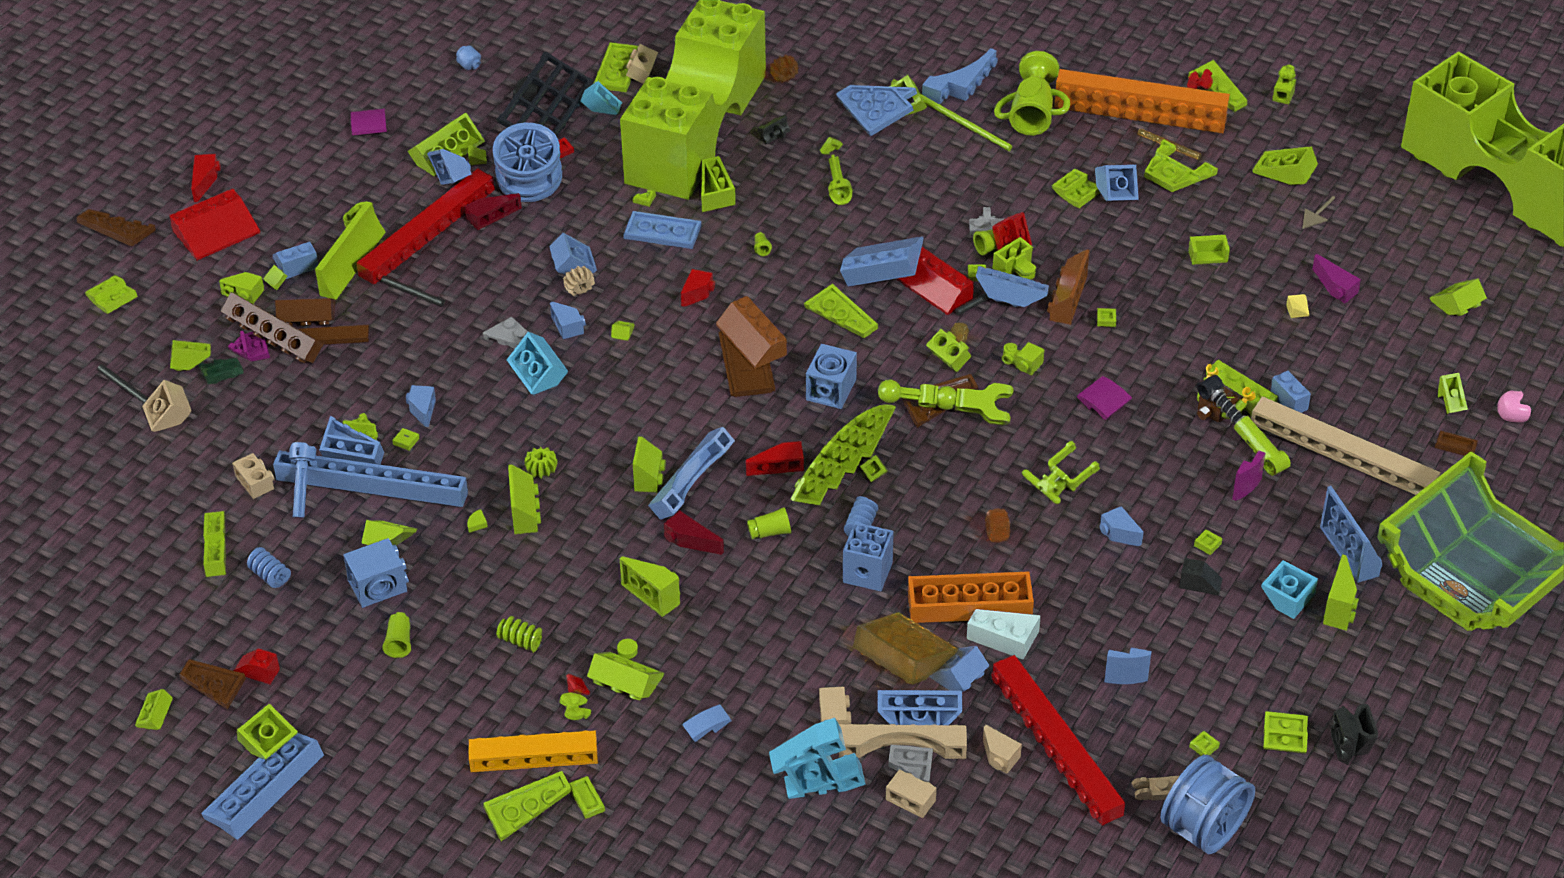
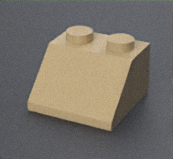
M166 380L161 382L142 406L153 432L180 425L192 411L183 387Z

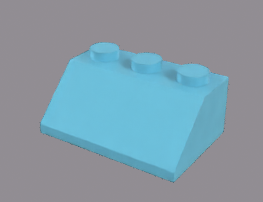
M527 332L507 358L508 363L533 395L557 386L568 372L546 340L530 332Z

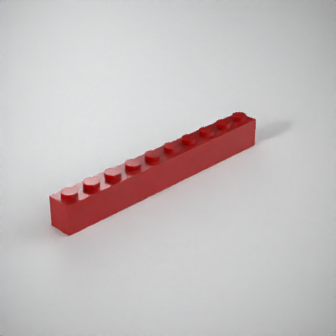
M477 168L471 175L464 178L356 263L358 276L375 285L383 276L396 269L401 263L465 214L466 205L491 194L495 190L493 176Z
M1013 655L994 663L993 673L991 674L993 682L1000 686L1004 697L1010 700L1015 712L1021 715L1025 726L1032 730L1036 741L1043 745L1047 756L1054 760L1058 771L1065 775L1069 786L1076 790L1080 801L1087 805L1091 816L1097 819L1101 826L1124 816L1125 802L1018 658Z

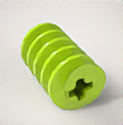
M510 616L507 620H501L496 634L499 639H504L506 642H511L513 645H518L534 653L541 643L542 628L538 627L535 630V625L533 624L528 628V622H523L521 625V619H516L514 622V616Z

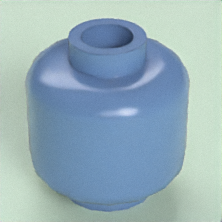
M462 46L456 53L457 62L466 70L477 69L481 64V54L472 46Z

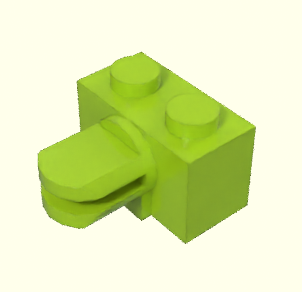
M1019 237L994 253L992 268L1008 274L1015 272L1020 277L1032 280L1036 273V266L1031 263L1033 247Z

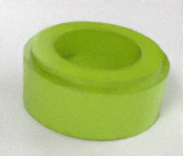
M632 639L621 640L617 645L618 655L628 659L635 657L638 653L637 643Z

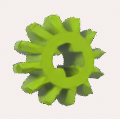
M541 446L539 449L533 448L532 452H527L524 460L527 472L532 474L533 477L540 476L541 479L545 475L549 477L550 473H555L558 465L556 454L554 451H550L549 447L542 449Z

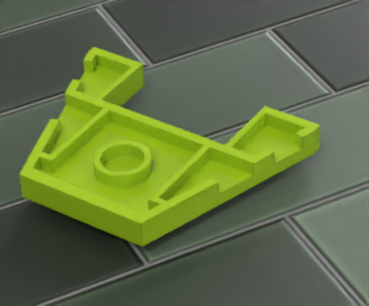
M1163 139L1160 147L1156 150L1154 158L1151 159L1147 166L1144 177L1174 192L1217 175L1218 168L1204 162L1196 170L1190 169L1169 157L1176 151V145Z

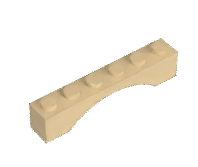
M839 724L846 750L839 752V758L853 753L858 758H861L873 750L892 744L933 748V752L945 759H966V726Z

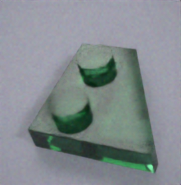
M237 358L214 359V363L204 364L202 361L198 364L208 385L244 374Z

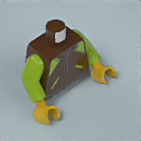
M1208 364L1206 367L1208 375L1203 380L1212 375H1218V368L1216 367L1214 372H1210L1212 365ZM1224 385L1223 391L1226 393L1225 396L1231 399L1230 402L1233 405L1236 404L1235 407L1237 410H1241L1240 413L1247 406V401H1253L1256 397L1254 391L1250 393L1251 389L1249 387H1245L1242 390V396ZM1198 393L1199 411L1197 415L1201 420H1206L1208 417L1216 422L1230 419L1226 417L1225 412L1221 411V407L1216 406V402L1210 399L1205 400Z

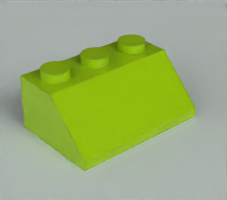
M510 464L508 465L514 534L538 532L537 524H541L540 512H536L537 509H540L539 498H535V495H539L538 483L534 484L531 474Z
M603 652L594 653L587 677L593 679V683L597 685H609L611 690L623 693L624 691L629 693L630 698L641 700V698L650 697L663 678L664 673L615 653Z

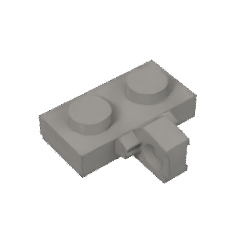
M983 207V216H979L977 219H969L970 235H974L976 231L990 230L992 226L1004 219L991 216L990 207Z

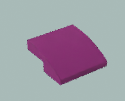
M385 108L351 112L352 135L387 132Z
M1104 376L1077 395V398L1089 410L1094 408L1104 420L1108 419L1132 399L1124 389Z
M1258 450L1251 463L1245 460L1242 462L1236 473L1232 500L1237 501L1245 497L1260 483L1265 452Z

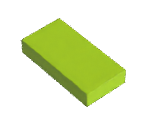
M588 776L569 783L571 793L585 819L605 812V806Z

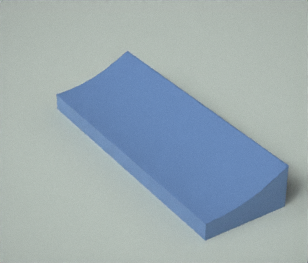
M298 733L267 760L258 758L201 813L203 818L238 840L324 756L318 741Z

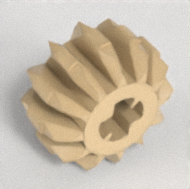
M577 266L575 269L571 268V271L566 272V276L563 278L564 287L573 296L577 294L581 296L582 293L592 289V285L595 284L594 275L585 266L581 268Z

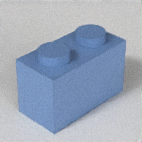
M1289 371L1272 378L1271 392L1278 396L1280 404L1300 413L1308 410L1311 393Z

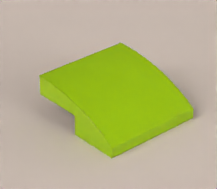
M1073 169L1052 185V189L1060 197L1077 208H1081L1101 193L1096 183L1088 180V174L1077 169Z
M116 275L85 292L86 296L107 314L138 297L136 291L126 286L124 279Z
M1265 711L1263 749L1306 754L1308 716Z

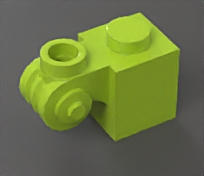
M1292 65L1283 66L1279 70L1278 74L1280 76L1274 87L1272 101L1289 105L1296 85V79H1293L1296 77L1295 68Z
M1028 342L1022 350H1017L1015 343H1007L1004 345L1002 361L1008 365L1013 364L1016 366V369L1032 376L1043 364L1044 349Z

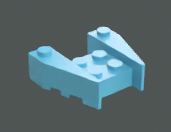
M836 718L824 720L811 726L769 752L773 773L786 771L788 774L784 779L789 799L805 797V793L818 792L819 795L827 794L826 790L838 789V792H844L866 785L862 765L855 753L844 755L835 760H832L830 756L846 750L842 729Z

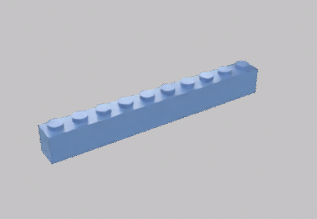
M279 450L273 463L276 480L295 483L297 462L289 459V452ZM316 456L315 461L307 462V485L463 507L468 495L466 477L322 456Z

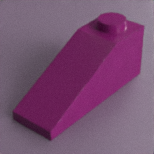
M1318 254L1314 256L1312 269L1331 296L1346 303L1358 294L1361 279Z

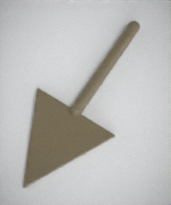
M1332 196L1316 213L1305 209L1302 229L1328 221V219L1319 216V214L1335 199V196Z

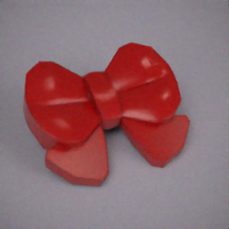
M1205 69L1201 78H1199L1198 72H1193L1189 76L1187 88L1197 89L1203 87L1208 90L1213 84L1212 72L1209 69Z

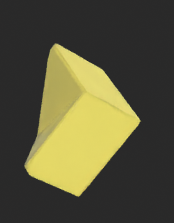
M1305 294L1288 296L1286 306L1291 318L1309 316Z

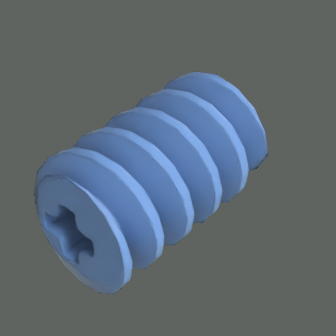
M857 497L844 526L845 534L849 537L855 522L871 526L878 511V505L866 497Z
M263 547L256 548L248 557V568L272 588L281 587L290 578L291 570L286 568L283 563Z

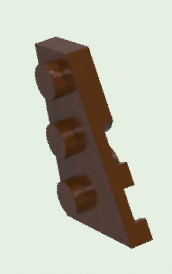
M190 659L179 674L182 681L227 710L246 680L243 673Z

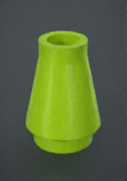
M759 232L755 235L754 250L760 256H767L771 252L772 245L765 237V234Z

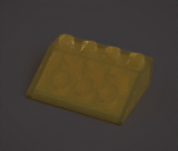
M899 612L858 625L853 648L860 651L862 655L868 656L876 664L882 665L890 670L892 674L901 677L906 683L912 685L929 678L958 651V648Z

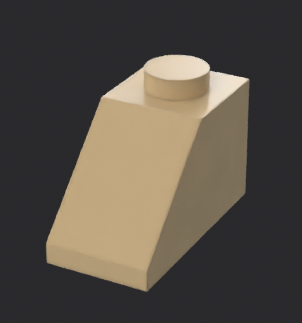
M987 725L984 726L983 743L988 762L995 769L1007 774L1020 759L1022 744Z

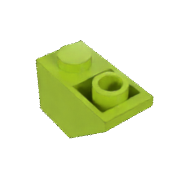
M248 272L226 277L219 281L222 295L228 297L232 292L253 304L264 291L262 276Z

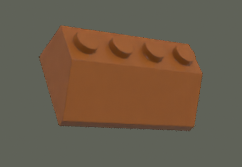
M1086 249L1067 259L1065 266L1061 267V278H1057L1056 282L1057 290H1053L1052 302L1048 304L1047 312L1050 313V321L1071 325L1087 279L1090 250Z
M748 296L731 302L716 322V326L755 369L787 355V339Z

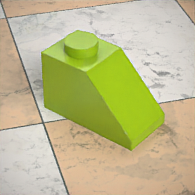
M173 340L170 368L177 371L192 369L210 356L211 344Z

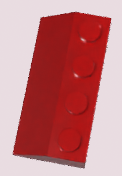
M923 247L921 248L915 275L896 278L897 281L946 315H949L956 308L973 298L974 282Z

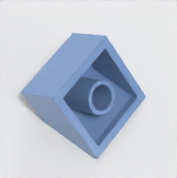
M444 149L427 153L441 185L454 183L472 174L470 171L471 166L464 157Z
M1105 165L1095 168L1096 186L1106 201L1139 200L1136 165Z
M562 233L549 246L555 269L558 273L566 275V272H570L571 268L575 269L577 266L580 268L585 266L592 273L597 271L590 247L571 236Z
M310 242L276 252L272 255L278 268L288 276L286 279L315 270L318 266L317 254Z
M977 646L951 650L927 675L950 691L964 692L971 687V683L984 675V670L989 667V664Z

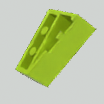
M719 156L702 160V212L736 205L735 187Z

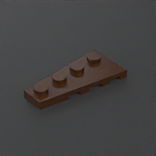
M91 209L77 216V223L129 246H134L156 231L154 224L149 223L146 226L137 220L129 222L125 221V217H110L108 213Z
M971 374L934 385L938 386V389L949 386L956 391L957 388L979 389ZM902 398L917 428L947 411L939 408L937 405L936 408L923 407L918 405V400Z

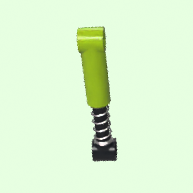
M1212 375L1197 384L1200 396L1205 400L1210 399L1216 402V406L1221 407V411L1225 412L1226 417L1230 418L1231 423L1235 424L1234 429L1256 454L1258 450L1266 453L1264 469L1269 475L1275 476L1290 467L1291 463L1288 455L1282 450L1278 451L1250 417L1243 416L1240 413L1241 410L1236 409V404L1233 405L1230 402L1231 399L1225 396L1226 393L1223 391L1224 384L1219 376Z

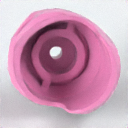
M1508 391L1499 399L1498 413L1504 420L1515 423L1528 421L1531 408L1528 405L1520 404V400L1524 395L1522 391Z

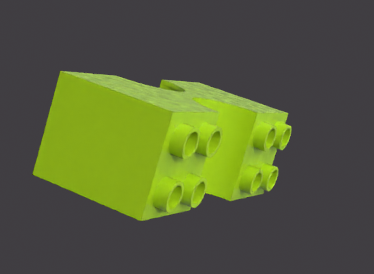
M699 0L675 35L673 60L666 79L662 77H648L620 118L624 184L687 200L690 199L702 179V160L715 157L717 136L725 113L742 115L766 76L765 11L754 9L745 3L733 4L720 0Z
M1459 51L1413 81L1401 147L1414 154L1416 159L1427 162L1440 170L1444 176L1455 180L1476 166L1492 171L1503 181L1509 190L1513 202V215L1524 221L1528 227L1539 230L1552 238L1556 244L1564 247V124L1551 133L1534 127L1526 120L1517 106L1514 96L1515 84Z

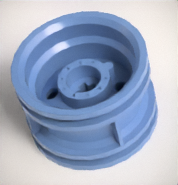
M519 123L506 128L496 137L493 144L496 180L498 187L505 195L519 193L521 195V202H534L547 198L557 190L562 181V165L560 161V145L555 133L540 124Z
M1202 755L1194 760L1174 783L1163 804L1160 817L1161 822L1193 843L1196 847L1201 848L1206 854H1213L1232 838L1243 823L1254 800L1255 786L1250 782H1246L1244 778L1238 776L1220 762L1215 761L1211 756Z

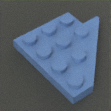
M849 85L836 93V96L869 136H872L914 111L912 105L907 100L916 95L917 91L913 87Z

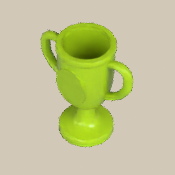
M1033 51L1023 56L1019 63V73L1024 80L1020 83L1017 91L1002 98L996 104L994 110L995 117L1002 120L1009 119L1016 131L1032 136L1042 134L1049 128L1052 115L1065 114L1070 108L1069 97L1062 91L1051 89L1049 85L1056 80L1059 73L1057 59L1044 51ZM1053 96H1058L1063 100L1062 108L1052 109ZM1013 100L1010 112L1001 113L1002 107L1007 102Z

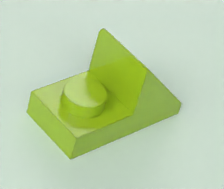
M1454 373L1440 376L1438 398H1444L1447 414L1468 410L1460 374Z

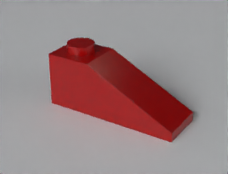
M216 154L195 155L191 187L194 202H198L217 179L218 171H221L220 161H217Z
M801 441L781 443L746 459V476L804 471Z

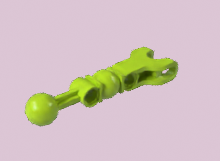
M889 379L883 381L878 387V395L886 403H894L899 398L918 400V405L923 407L936 408L937 405L944 410L955 407L954 410L978 413L989 424L1007 425L1011 420L1008 412L998 410L995 406L997 399L1009 398L1013 395V387L1006 384L993 383L984 390L957 388L956 391L949 386L938 389V386L922 384L920 389L900 387L898 382Z

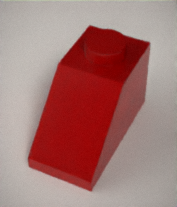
M695 269L691 270L681 291V306L686 307L708 298L710 292H713L715 288L713 273Z
M258 648L244 655L233 671L243 673L247 678L271 684L280 670L277 654Z

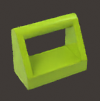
M909 75L889 86L916 88L917 94L912 97L915 102L911 103L914 111L909 114L927 108L918 88Z

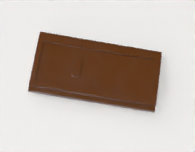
M718 332L730 395L741 397L767 394L775 391L770 363L755 369L723 332Z

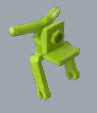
M1069 441L1062 450L1049 459L1048 467L1052 471L1049 476L1044 474L1042 476L1043 479L1039 480L1027 469L1022 471V475L1042 491L1054 504H1059L1061 499L1058 496L1066 486L1075 491L1076 487L1088 477L1097 473L1100 467L1099 463L1094 461L1077 477L1070 479L1068 475L1056 466L1076 449L1075 443Z

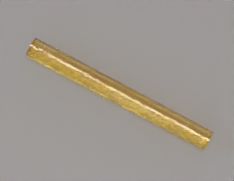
M1141 128L1138 130V135L1161 144V141L1165 139ZM1165 139L1176 145V151L1197 160L1201 158V153Z

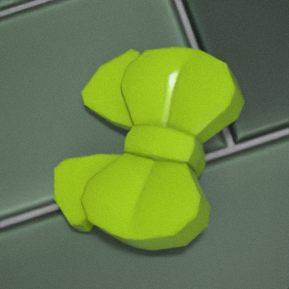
M564 693L561 695L560 703L566 706V718L579 720L583 717L587 719L590 716V709L579 708L580 705L587 703V699L584 696L576 693Z

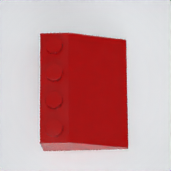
M234 189L227 190L169 215L173 232L196 260H200L261 233L242 198Z

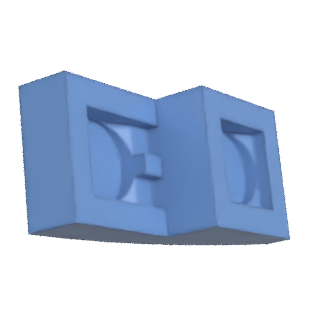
M717 705L695 715L682 725L696 742L711 730L716 733L732 720L723 707Z

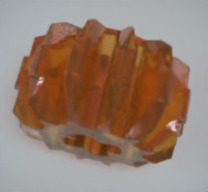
M785 54L783 57L779 55V58L774 59V63L770 64V73L777 82L781 81L784 83L786 80L789 82L791 78H795V75L798 74V63L791 55Z
M999 508L989 510L986 513L985 519L988 539L991 542L1006 541L1010 536L1008 513L1005 509Z

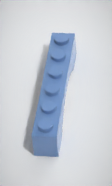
M724 427L710 431L648 505L660 520L670 517L678 511L694 482L733 444L735 440Z

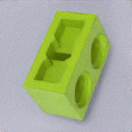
M940 329L926 344L935 356L956 372L971 358V354L968 352L969 347L962 341L958 343L956 337L950 331L946 333Z

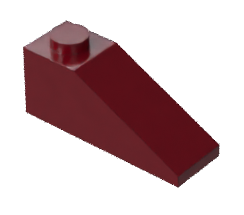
M517 193L478 199L465 206L466 220L477 230H480L521 209V195Z
M677 512L664 523V537L669 542H673L679 547L719 555L724 553V540L683 512Z

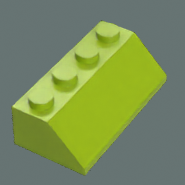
M464 113L408 150V153L418 167L435 176L437 174L427 154L428 152L444 149L463 157L468 153V145L478 147L485 140L468 114Z

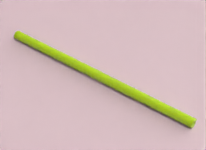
M893 79L891 85L897 82V80ZM921 94L926 105L1007 151L1012 149L1011 144Z

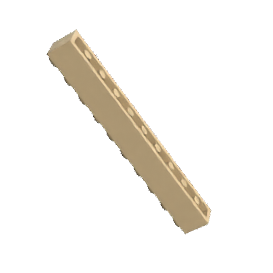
M1263 396L1252 411L1251 420L1257 427L1417 495L1440 476L1441 472Z

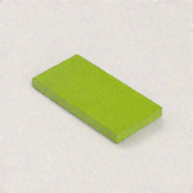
M610 42L594 83L599 81L608 90L627 92L632 78L626 76L628 72L626 66L629 59H632L630 56L633 49L637 50L638 46Z

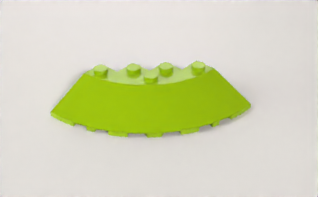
M886 404L873 407L846 424L822 448L802 478L797 480L791 500L820 505L828 488H838L845 472L854 474L862 457L871 458L896 406Z

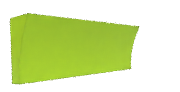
M367 201L364 203L316 267L315 271L320 296L337 299L358 271L356 263L370 253L386 233L375 214L373 203Z

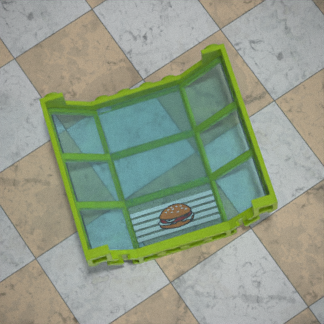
M1469 452L1380 523L1377 536L1380 543H1384L1389 551L1387 556L1393 568H1398L1402 576L1400 578L1402 585L1467 631H1472L1475 628L1484 630L1493 629L1496 626H1501L1502 628L1509 627L1564 580V542L1558 541L1523 516L1496 500L1484 477L1487 461L1473 452Z

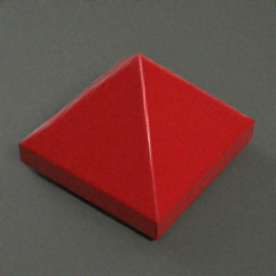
M572 674L566 675L569 693L590 694L582 678Z

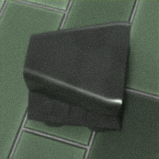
M1368 704L1359 705L1354 715L1344 706L1334 711L1331 739L1338 761L1349 765L1354 756L1369 754L1378 738V731Z

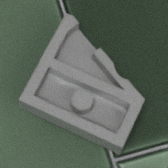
M510 317L484 331L483 338L485 340L489 338L496 339L498 344L508 345L515 349L528 331Z
M891 744L888 766L896 771L900 769L906 773H911L914 777L924 782H930L933 748Z

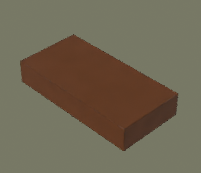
M1440 431L1435 448L1466 456L1469 452L1475 453L1478 440Z

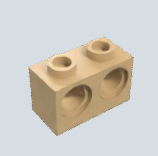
M254 453L233 462L236 478L253 499L274 489V476L272 472L265 469L263 461L258 459Z

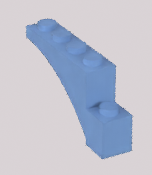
M990 48L980 59L960 70L939 76H929L922 85V95L938 104L947 99L948 95L966 101L970 95L974 94L977 86L981 85L985 76L989 75L990 70L996 66L998 61L996 50Z

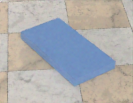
M633 211L624 232V239L693 249L701 228V221Z

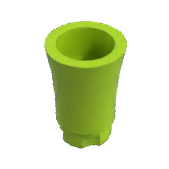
M992 229L976 231L974 233V246L980 255L983 256L997 249Z
M785 507L747 521L751 539L791 534Z
M397 612L390 616L386 638L382 646L384 653L393 658H402L411 652L410 620L403 612Z

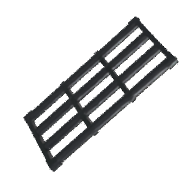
M543 52L535 68L527 75V79L521 88L512 96L511 102L504 112L498 116L496 121L506 128L515 125L508 121L507 118L519 103L527 109L516 124L526 123L532 112L541 116L537 124L544 126L549 121L556 125L553 133L558 137L562 129L566 128V123L575 110L580 107V100L584 91L594 84V80L548 52ZM549 61L556 65L546 82L537 78V75L546 62ZM561 70H564L570 74V77L559 91L551 85ZM577 78L584 82L585 85L576 98L572 99L566 93ZM533 82L541 87L532 102H529L523 98V95ZM546 92H549L556 97L548 109L544 111L537 105ZM562 100L569 104L570 107L562 119L559 120L552 114Z

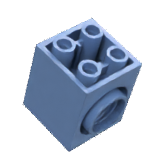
M821 344L806 372V400L842 409L856 381L857 352Z
M855 522L843 550V583L882 591L893 563V531Z
M389 538L343 554L348 582L362 608L407 592L406 583L409 580L404 571L407 569L403 558H399L398 548L396 545H392Z

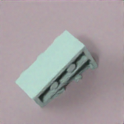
M976 609L967 625V639L1024 659L1039 632L1040 615Z

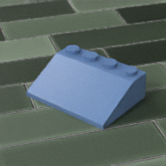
M921 236L854 249L843 259L840 269L847 286L915 275L924 238Z
M1328 486L1320 528L1339 556L1342 557V554L1347 556L1352 575L1358 583L1378 577L1382 567L1381 558L1376 554L1370 541L1332 486Z

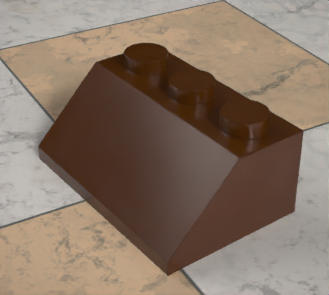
M336 299L275 300L276 317L293 326L292 322H300V325H311V322L318 321V325H327L329 321H334Z

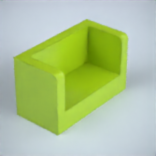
M1226 235L1190 237L1188 251L1192 265L1226 263L1228 262L1230 249Z

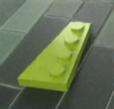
M1214 60L1189 72L1188 78L1195 71L1198 72V76L1201 78L1204 70L1209 69L1213 74L1211 75L1213 84L1206 91L1230 94L1228 108L1233 112L1247 106V99Z
M833 284L804 303L806 309L862 338L867 337L878 329V324Z
M1220 360L1212 364L1210 372H1214L1217 367L1219 370L1217 376L1220 377L1224 385L1242 396V390L1245 387L1251 389L1250 393L1254 391L1255 399L1247 401V406L1243 409V411H1247L1250 414V418L1253 409L1262 396L1274 402L1278 401L1277 395Z
M560 771L484 802L483 807L502 842L569 794L571 787L563 772Z

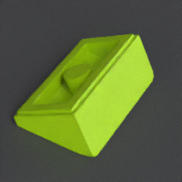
M164 689L148 693L135 726L153 730L161 729L172 702V696Z

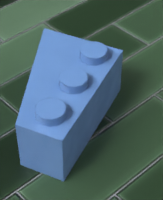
M330 416L319 449L323 457L381 465L384 451L380 442L362 432L355 431L347 424H342Z

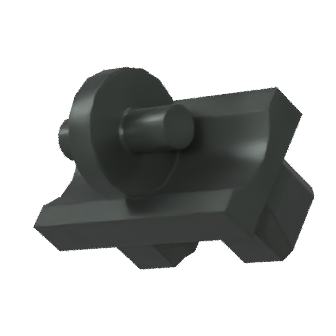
M782 115L779 118H774L770 123L758 127L759 136L763 138L765 144L777 138L782 139L786 136V133L790 132L787 116Z

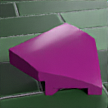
M241 331L240 337L228 346L229 350L249 361L270 358L266 337L261 339L253 334L254 331L244 334V331Z

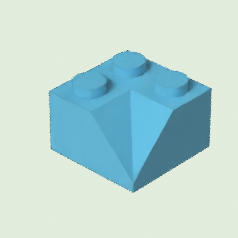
M1283 560L1262 583L1261 587L1276 610L1294 619L1315 595L1318 578Z

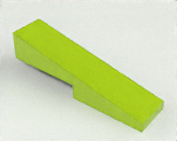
M225 512L205 513L203 533L205 541L206 577L226 575Z

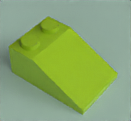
M1312 146L1265 151L1252 171L1255 174L1290 185H1302L1308 181L1318 162Z
M1343 554L1328 596L1323 624L1347 631L1349 623H1354L1356 612L1353 610L1356 611L1359 599L1355 598L1357 588L1347 556Z
M623 556L619 558L622 586L660 616L664 617L680 605L679 577L675 572H671L664 566Z

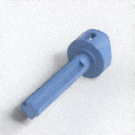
M294 442L289 450V459L297 462L293 517L305 518L307 462L316 460V448L309 446L307 443Z

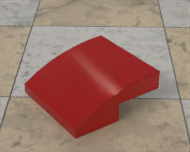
M1024 212L1012 215L992 226L997 250H1000L1019 237L1032 245Z

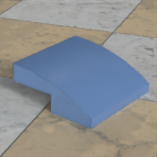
M1131 648L1129 654L1109 650L1104 682L1135 684L1148 681L1152 651Z

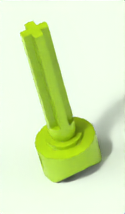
M831 155L829 165L833 181L828 186L829 196L835 204L845 205L851 200L852 186L847 179L843 178L839 157Z

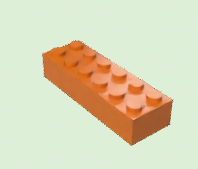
M1030 572L908 576L911 623L969 621L976 609L1033 615L1034 601Z

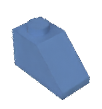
M556 302L550 303L551 317L563 339L584 334L583 326L586 325L583 315L579 314L577 308Z
M412 385L410 393L406 395V404H409L410 412L425 427H429L436 402L434 387Z
M1122 506L1101 515L1100 530L1111 541L1134 546L1142 545V529Z

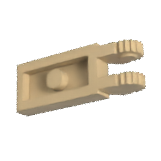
M1179 776L1149 779L1146 777L1136 778L1132 782L1134 789H1139L1134 793L1135 798L1138 800L1152 799V801L1165 800Z

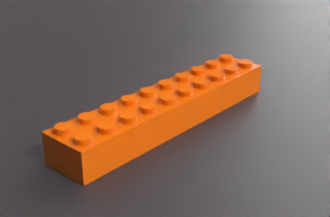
M1064 69L1059 70L1056 80V90L1064 92L1070 99V111L1224 133L1230 94ZM1055 96L1054 108L1060 109L1063 107L1064 102L1061 98Z

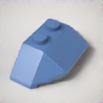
M978 266L976 278L988 297L994 301L1007 302L1015 307H1026L1046 297L1048 294L1049 285Z
M878 690V713L889 724L950 725L962 712V691Z

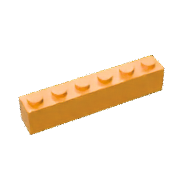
M596 730L469 739L470 771L484 772L598 764Z

